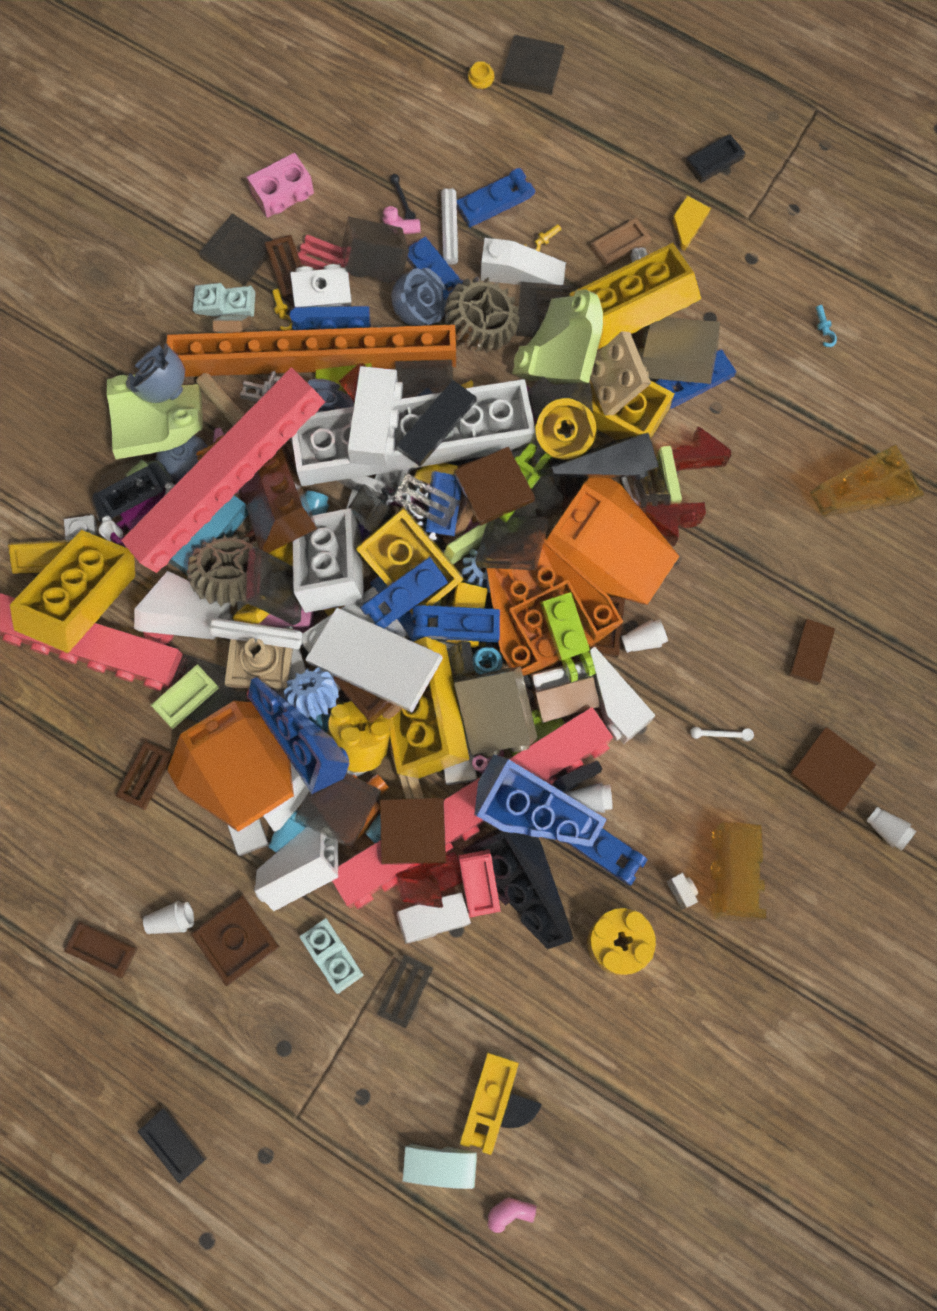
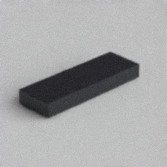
M452 380L396 445L397 450L421 467L477 402V397Z

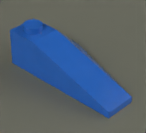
M259 678L251 679L248 693L249 699L311 794L344 779L349 766V758L346 751L342 747H338L331 736Z
M493 754L478 781L474 815L501 831L592 847L607 820L513 761Z

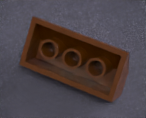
M284 444L254 474L253 478L240 488L260 551L263 555L317 529L289 450Z

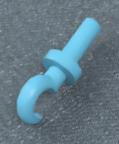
M819 305L816 307L820 321L817 328L822 330L823 335H828L832 338V343L823 342V345L825 347H833L837 342V337L833 331L829 330V327L832 326L831 321H827L823 305Z

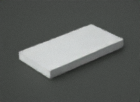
M336 608L305 660L317 668L320 667L325 672H329L412 713L443 658L439 653Z

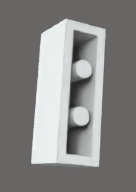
M360 366L348 443L350 463L386 466L388 456H393L395 438L391 437L392 428H397L399 410H395L396 400L401 401L403 383L398 382L397 370Z

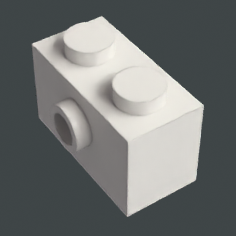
M339 264L324 266V270H313L312 267H299L296 269V272H291L295 308L351 307L348 268H341Z

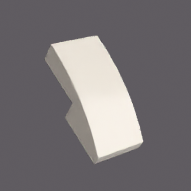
M462 893L425 902L396 913L405 944L431 938L438 933L466 927L471 923Z

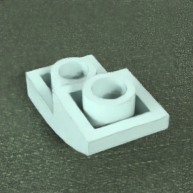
M221 283L195 286L193 311L195 314L220 317L221 315H251V317H254L256 292L252 286L225 289Z
M326 918L299 936L337 994L364 976Z
M410 1144L405 1147L403 1181L428 1186L472 1189L475 1187L477 1152L451 1147L436 1149Z

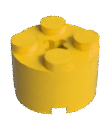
M570 398L557 399L546 405L540 413L535 427L536 437L541 448L553 458L561 461L575 459L586 454L592 447L596 437V422L590 409L583 403ZM567 422L568 426L575 427V430L571 431V437L566 438L564 434H558V431L562 429L561 424Z
M352 701L338 704L332 708L327 734L334 739L338 747H342L346 751L349 758L348 771L367 772L381 764L388 752L391 722L381 715L371 724Z
M619 908L603 914L593 923L587 937V947L591 959L602 970L613 975H628L642 970L653 959L656 938L651 924L640 912ZM618 933H620L622 938H627L628 944L624 945L625 951H622L621 946L615 947L614 940L618 939Z

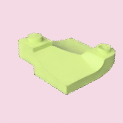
M584 289L576 290L574 296L551 299L546 316L536 335L526 346H519L518 352L514 357L512 374L529 381L546 380L554 384L589 383L603 328V310L598 295Z
M118 375L107 379V399L112 427V450L115 459L170 450L183 445L198 431L202 430V398L198 384L182 385L183 391L176 399H168L165 402L155 404L143 401L127 388L126 381L128 376Z

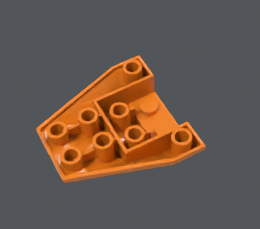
M589 478L547 538V541L607 595L625 598V600L648 605L679 558L676 551L623 486L611 478Z
M540 533L485 559L493 609H500V639L498 641L500 653L509 668L521 666L523 676L544 671L552 665L561 662L558 659L540 602L571 592L589 647L599 642L623 623L610 597Z
M232 701L180 734L167 770L180 793L237 832L294 796L290 760L252 702Z

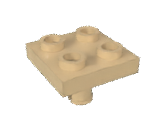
M621 331L595 357L590 379L604 415H614L651 384L649 372L646 371L647 368L642 363L630 332Z
M254 638L248 641L230 639L225 677L226 687L249 689L251 679L257 677L273 691H284L287 688V681L290 680L293 648L267 645L260 639H257L256 643Z

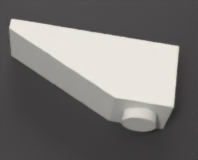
M485 238L481 262V281L489 277L490 282L499 281V283L563 290L566 263L514 241Z
M593 647L589 653L595 665L596 674L593 675L603 720L615 741L620 740L625 744L653 720L655 714L596 647Z

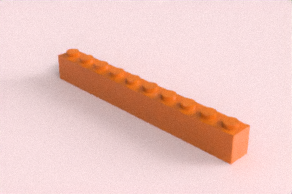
M455 325L167 335V345L181 359L185 368V377L201 376L203 373H208L210 376L271 374L272 371H275L278 374L286 373L291 367L297 373L316 372L318 369L371 363L373 368L382 369L436 368L437 366L439 368L456 367Z

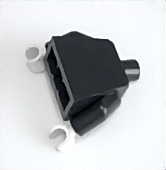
M137 456L101 476L98 488L92 495V502L99 522H103L99 527V533L106 540L111 541L110 535L112 532H115L119 538L123 537L122 529L112 521L114 517L163 492V490H166L167 494L175 486V480L160 461L148 460L144 462Z

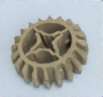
M478 276L472 281L467 278L462 284L458 283L454 287L452 293L447 298L444 312L446 313L445 323L455 325L456 341L462 339L465 341V348L473 345L475 352H477L482 347L486 353L491 351L492 348L497 351L502 345L505 346L509 343L511 337L517 331L520 317L517 316L519 307L513 305L515 297L507 296L508 288L501 290L499 288V281L493 285L490 283L489 277L481 282Z
M224 534L223 539L217 540L212 537L211 543L202 542L201 549H194L193 556L189 557L187 575L193 592H196L200 599L206 598L209 605L217 601L220 607L225 603H230L234 608L236 602L241 601L246 605L248 597L256 599L258 592H264L265 584L269 583L270 562L268 561L267 554L263 555L261 553L258 542L251 543L249 537L240 540L237 534L233 538H227Z

